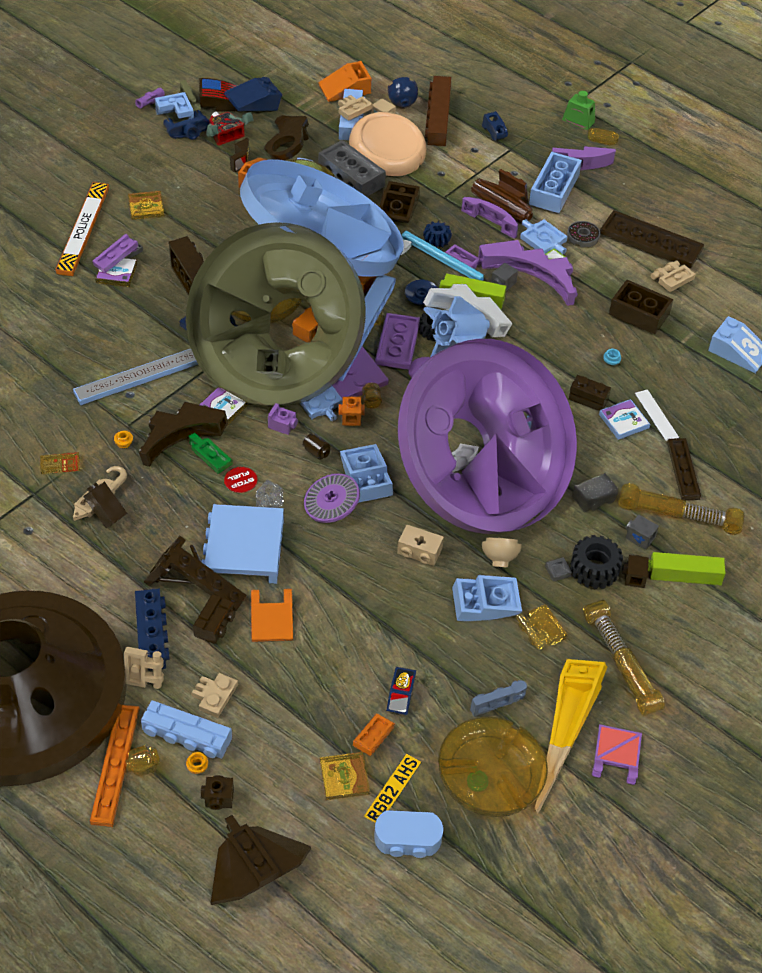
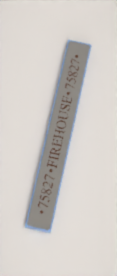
M188 349L74 388L73 392L79 404L83 405L196 366L198 363L192 350Z

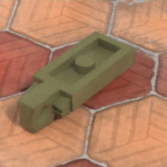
M186 80L180 81V93L185 92L193 111H201L200 104H197L196 96L192 94L191 86H188Z

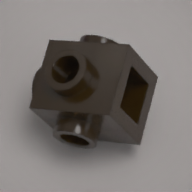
M220 775L206 777V785L201 786V799L205 800V808L220 810L222 808L232 809L234 796L233 778Z

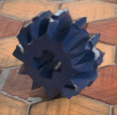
M438 221L437 223L431 222V224H427L423 236L424 240L436 248L438 246L443 248L444 245L449 244L452 233L450 226L445 225V222L439 223Z

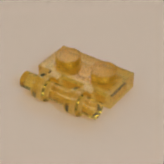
M546 604L528 611V618H525L523 614H519L516 617L520 629L526 632L529 642L535 645L537 650L544 647L542 642L544 640L548 646L565 640L567 637V633Z

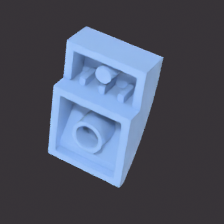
M376 444L340 451L345 474L352 477L359 486V502L393 496V483L387 473V465Z
M478 575L476 580L457 578L452 587L457 621L493 620L510 617L522 612L516 578Z

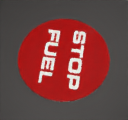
M236 467L226 473L224 483L229 490L244 493L256 486L257 475L249 468Z

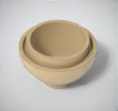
M486 538V541L482 542V549L485 555L493 561V567H508V563L518 556L522 544H518V540Z

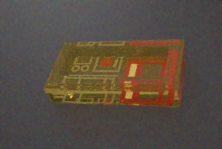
M79 452L41 455V474L80 471Z

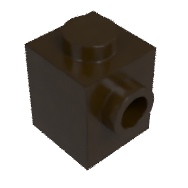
M629 555L627 562H623L622 574H625V586L645 588L648 578L649 557Z

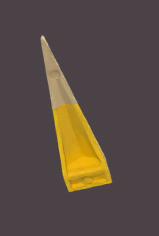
M567 659L560 674L550 744L535 805L537 814L540 812L602 688L601 683L608 668L605 662Z

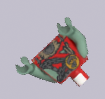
M214 112L209 119L210 124L207 126V137H214L218 146L245 137L244 126L250 121H254L251 112L242 115L243 118L236 117L230 112L223 114Z

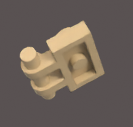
M674 261L667 263L663 268L659 267L651 274V278L653 280L658 278V283L669 292H672L694 280L696 274L685 265L679 267L680 263Z
M126 647L124 651V666L127 684L145 688L149 682L153 683L154 688H161L164 680L162 672L164 660L161 657V652H154L153 658L148 657L147 650Z

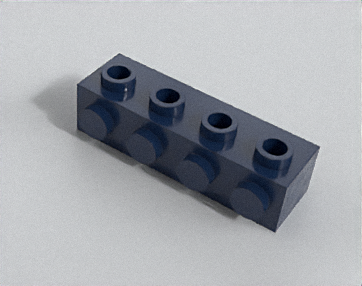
M160 588L135 591L138 649L147 650L148 657L153 658L154 652H161V657L164 660L162 669H166V660H170L169 648H165L164 644L168 643V632L163 630V626L167 625L166 613H162V609L166 608L165 596H160Z

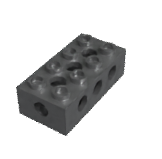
M341 140L319 152L318 166L326 174L343 181L349 186H354L357 191L366 197L385 187L386 171L345 141Z

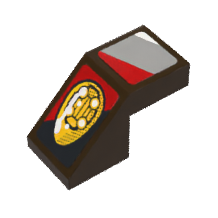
M248 138L235 143V154L230 156V169L234 173L239 171L248 162Z

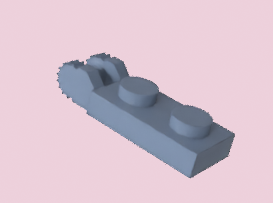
M518 680L512 682V685L509 687H500L491 693L477 695L472 699L470 708L473 716L524 699L527 683Z

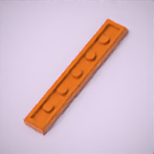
M122 705L121 714H119L111 730L90 818V825L113 827L139 715V706Z

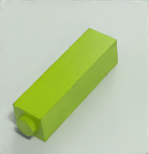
M447 273L445 279L440 282L439 288H452L453 284H466L477 297H490L500 310L502 309L506 294L505 285Z
M653 552L648 563L650 580L722 585L726 574L724 558Z

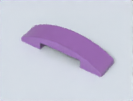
M464 197L462 199V212L474 218L480 215L501 226L502 233L513 239L517 237L518 224L505 210L481 199Z

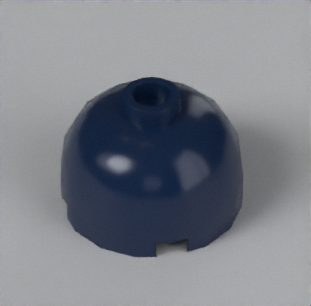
M400 77L393 80V84L388 85L389 99L397 107H409L418 98V85L415 80L413 82L408 77Z

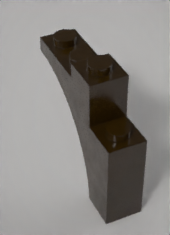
M184 402L177 411V415L156 411L149 420L151 432L144 446H141L139 451L143 465L150 467L163 451L180 441L188 439L194 432L198 436H221L228 424L226 411Z

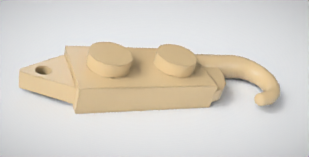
M113 466L106 470L107 473L112 471L120 473V476L115 481L99 479L96 483L100 485L105 481L114 494L115 490L127 478L126 470L120 466ZM83 496L74 504V521L87 516L90 518L94 514V511Z

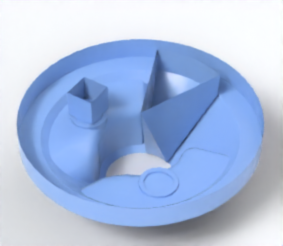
M263 160L249 168L241 184V200L248 213L258 224L291 223L309 228L321 234L345 254L358 276L373 277L389 273L403 252L404 243L402 236L389 216L365 195L343 181L322 171L290 161ZM286 226L280 227L287 232L295 233Z

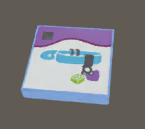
M631 399L602 409L599 412L600 417L618 440L650 427V423Z

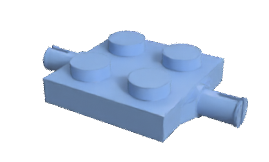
M527 219L523 220L522 226L526 227L527 230L521 233L520 239L534 249L542 248L545 254L552 249L565 254L567 249L562 244L567 242L568 236L546 220L535 224L530 223Z
M331 386L320 395L302 402L300 405L311 419L320 415H327L330 421H333V419L335 421L337 416L333 410L339 407V404H342V398L334 387Z

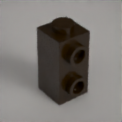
M105 481L100 485L94 483L87 488L88 493L83 497L105 528L113 525L128 514Z

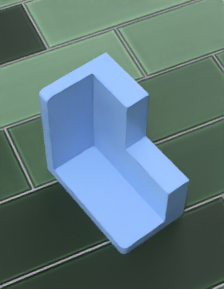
M185 92L155 98L157 115L176 112L178 118H194L193 108Z

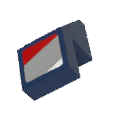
M396 666L386 711L408 714L417 670Z

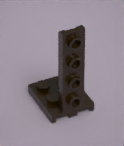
M180 535L165 550L144 580V583L149 587L154 582L159 583L160 578L165 576L172 567L210 596L214 594L222 599L225 598L234 603V611L238 610L247 596L181 548L186 539Z

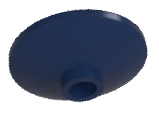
M415 280L406 286L405 296L414 304L425 305L423 302L430 288L438 287L428 280Z

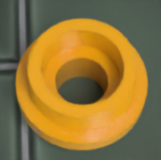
M120 431L115 434L114 442L120 448H128L133 442V435L128 431Z
M201 752L192 753L186 761L187 769L194 774L203 773L208 768V758ZM197 762L201 763V765L195 766L194 764Z

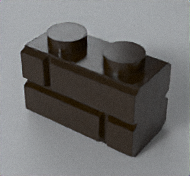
M577 375L571 385L568 399L600 411L605 408L609 400L611 387Z
M212 594L193 625L194 636L202 640L205 639L213 644L217 643L219 638L224 637L228 622H232L235 618L234 603Z

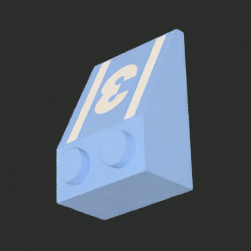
M728 316L712 336L708 351L756 374L762 366V341L744 323Z

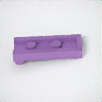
M127 234L123 235L92 261L93 265L102 272L107 273L128 254L136 251L139 246L136 240L133 241Z

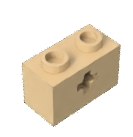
M406 525L398 541L397 554L434 566L442 550L444 537Z

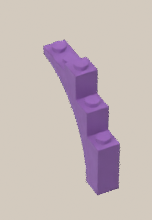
M518 240L479 246L478 258L481 259L483 269L498 268L503 263H507L518 271L545 281L562 296L567 306L574 305L577 290L572 285L571 273H573V266L569 263L567 257L548 259L542 248L524 251L523 246L520 245Z

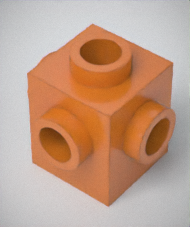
M343 397L342 404H339V415H342V425L361 426V415H365V404H361V397Z

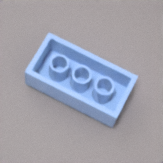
M551 152L531 188L529 205L560 213L579 177L582 160Z

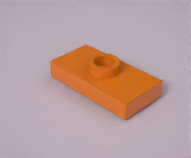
M376 713L354 739L353 746L371 756L394 729L395 723Z

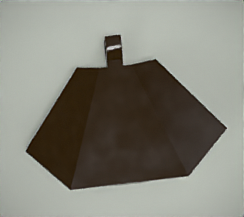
M230 815L225 818L226 828L230 833L227 834V839L218 848L211 905L240 900L299 867L310 852L311 846L259 826L249 827L246 823L240 827L234 816Z

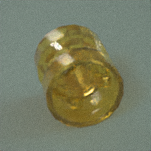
M368 383L362 387L365 406L367 408L379 407L382 403L379 385Z

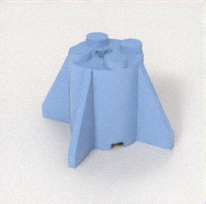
M461 296L454 297L449 310L424 307V311L433 319L432 329H435L433 336L436 344L430 357L457 343L472 339H484L490 327L489 320L485 318L483 313Z

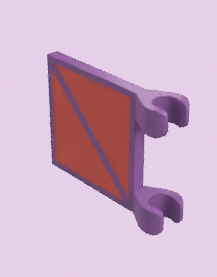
M599 724L592 776L600 778L603 764L629 769L627 783L635 785L638 777L642 733Z

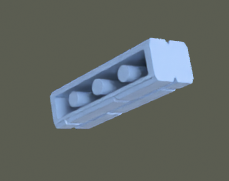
M153 700L141 719L142 730L147 735L163 737L166 742L175 744V742L180 743L190 751H195V749L202 751L209 758L218 757L222 759L232 740V728Z

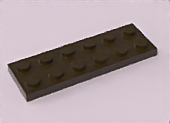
M615 210L612 211L600 228V234L669 261H678L680 265H685L690 269L704 248V244Z

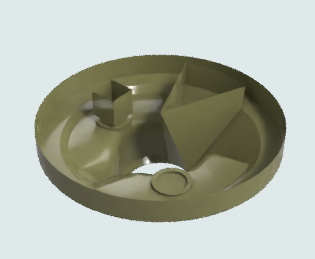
M281 222L264 223L246 228L235 233L217 246L197 272L189 292L186 308V328L189 344L199 367L218 388H226L265 404L255 405L274 407L275 403L279 404V407H285L306 402L320 395L336 383L348 369L357 354L364 333L366 306L362 285L357 272L345 254L321 234L300 225ZM286 226L295 233L287 232L280 227ZM299 298L310 304L312 313L318 323L317 332L311 342H305L294 348L284 350L278 347L269 336L271 311L278 303L285 299ZM244 311L250 315L252 321L235 327L230 321V316L233 312ZM274 354L273 361L266 362L267 358ZM266 366H273L272 372H268Z

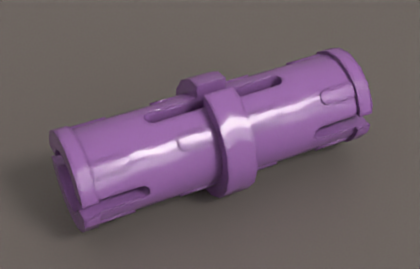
M162 88L147 92L145 96L135 100L136 106L141 109L148 104L155 103V98L165 96Z

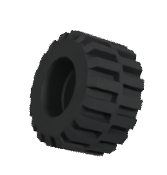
M591 535V538L586 536L583 540L580 539L574 547L570 563V569L573 572L572 576L574 579L578 578L577 582L580 584L584 583L587 588L591 586L593 589L598 587L604 589L606 585L611 586L613 582H616L623 561L621 548H618L616 542L612 543L610 538L605 539L601 535L600 537ZM589 560H598L603 564H595Z

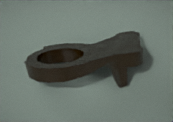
M281 115L276 118L275 124L279 129V133L270 139L264 148L271 159L285 161L294 157L302 150L303 140L309 139L307 132L309 123L306 116ZM287 142H294L288 149L276 152L281 145Z

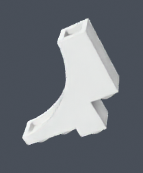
M453 284L452 288H430L423 302L427 307L449 310L454 297L461 296L481 311L485 318L489 320L490 327L487 333L491 337H505L512 325V322L490 297H477L466 284Z

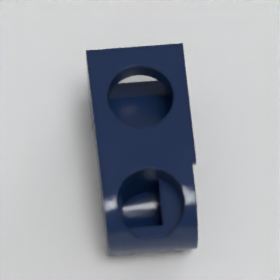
M497 111L484 114L482 127L484 130L487 129L492 139L496 141L506 138L508 136L507 128Z

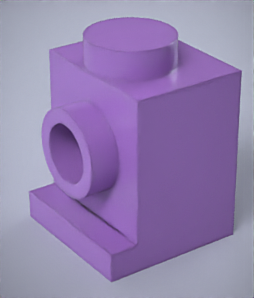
M275 403L268 414V428L289 435L292 429H295L298 422L296 412L281 408L277 403Z

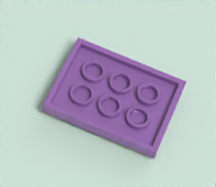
M362 346L344 380H337L332 386L342 399L343 397L351 396L359 397L388 385V378Z

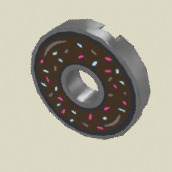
M577 221L568 227L567 236L568 240L574 245L579 244L580 247H591L598 242L600 230L591 222Z

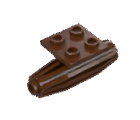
M500 169L498 185L478 178L473 183L471 192L479 199L502 208L520 222H523L525 219L527 221L532 219L533 209L527 204V183L524 180L518 179L510 172Z

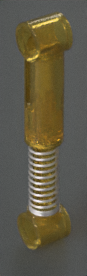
M632 483L624 484L621 487L618 505L625 510L638 508L680 519L685 517V515L687 518L690 516V519L694 517V520L697 518V521L699 519L702 521L703 519L704 522L707 520V523L711 521V524L714 522V525L718 523L717 525L722 526L723 530L731 535L740 534L743 530L745 513L738 508H729L726 512L720 510L717 512V509L714 511V509L708 508L707 510V507L704 508L702 506L700 508V505L697 507V505L693 506L691 504L690 506V503L687 505L686 500L640 490L637 485Z
M603 599L584 605L583 613L586 621L590 625L594 624L598 628L599 633H601V636H603L604 641L613 654V661L636 698L639 712L646 716L663 710L665 708V701L661 692L658 689H654L632 650L627 648L620 634L614 628L615 626L610 620L611 612L607 602Z

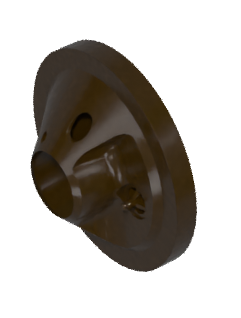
M29 590L0 594V642L18 639L24 644L39 643L41 645L38 658L27 669L13 676L0 677V786H19L40 782L78 765L103 743L110 734L119 714H121L126 696L127 682L120 644L109 625L95 611L67 596ZM31 698L54 709L53 712L48 716L38 714L32 707Z

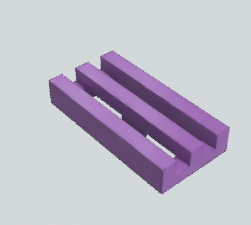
M455 244L445 252L474 269L477 265L481 264V259Z

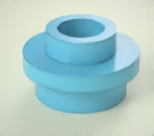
M609 349L605 352L603 359L607 364L617 365L621 362V355L617 349Z

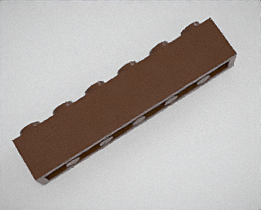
M433 76V82H430L425 138L428 139L427 145L446 146L452 77Z

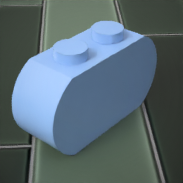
M387 810L377 818L375 823L374 840L377 848L382 853L390 854L394 857L402 855H413L417 858L432 856L439 850L442 843L443 825L439 817L434 813Z

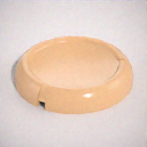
M376 112L364 116L354 125L349 137V145L385 170L386 176L410 174L419 168V164H423L426 157V141L420 129L409 119L395 113Z

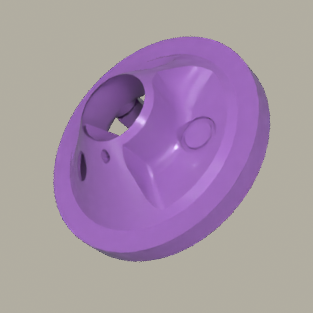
M472 339L457 343L429 358L414 374L403 395L398 418V440L405 470L411 483L425 503L446 521L476 533L499 534L530 526L542 519L557 505L564 495L573 474L577 452L576 428L573 414L557 380L538 359L527 351L513 344L495 339ZM523 412H525L526 414H528L529 417H528V418H525ZM455 418L471 422L479 430L484 441V448L462 471L463 474L452 472L456 467L457 461L449 447L448 432L452 429ZM531 421V428H529L527 423ZM541 512V514H540L538 517H536V518H535L534 520H532L530 523L524 525V524L527 523L529 520H531L534 516H536L538 513Z

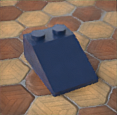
M267 77L251 79L224 93L238 111H278L282 98V93Z

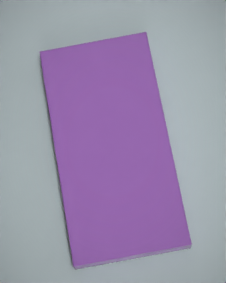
M386 313L375 358L377 365L410 370L419 331V317Z

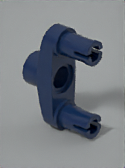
M200 110L194 111V118L175 124L171 118L163 121V125L166 127L167 133L171 138L187 137L191 140L196 139L200 132L206 130L210 124L208 118Z

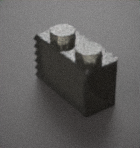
M604 473L576 485L572 497L579 504L583 512L595 511L605 503H613L617 498L619 488Z

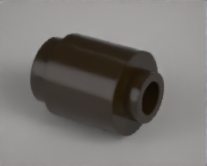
M308 434L304 438L302 445L306 451L319 460L328 457L330 454L329 443L316 434Z

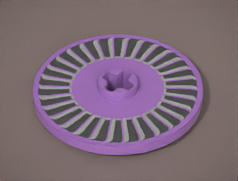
M331 474L322 477L308 489L304 498L305 510L313 520L318 522L331 523L348 516L357 506L360 499L359 486L352 477L345 474Z

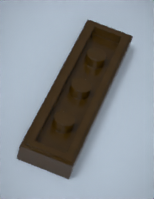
M686 438L668 439L667 446L681 501L700 500L701 493Z

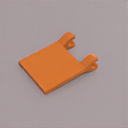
M284 589V603H260L259 590H251L252 642L293 641L292 589Z

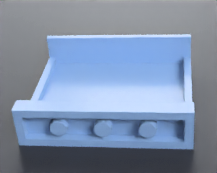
M213 504L212 512L208 513L210 528H206L208 543H204L203 555H206V557L201 562L216 573L269 576V583L277 584L284 508Z

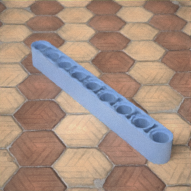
M380 275L374 280L365 296L366 319L361 344L352 363L338 380L343 381L391 295L396 278Z

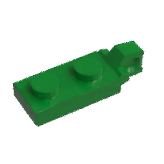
M195 432L189 436L191 449L217 474L233 465V460L209 438L201 439Z

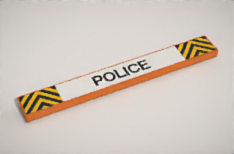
M92 183L57 265L56 274L74 275L108 193L109 184Z

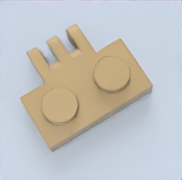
M349 95L343 98V100L338 101L340 106L339 114L348 121L371 110L373 104L363 96L356 99Z
M221 673L217 675L214 681L202 676L199 680L200 683H197L195 686L196 690H193L191 693L194 698L201 700L199 710L216 718L220 716L238 686V680Z

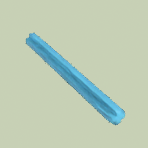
M408 231L402 233V239L411 241V245L468 278L484 280V274Z

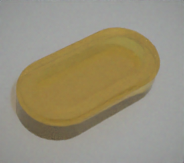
M591 128L588 131L587 137L593 142L615 145L618 142L619 135L614 131Z

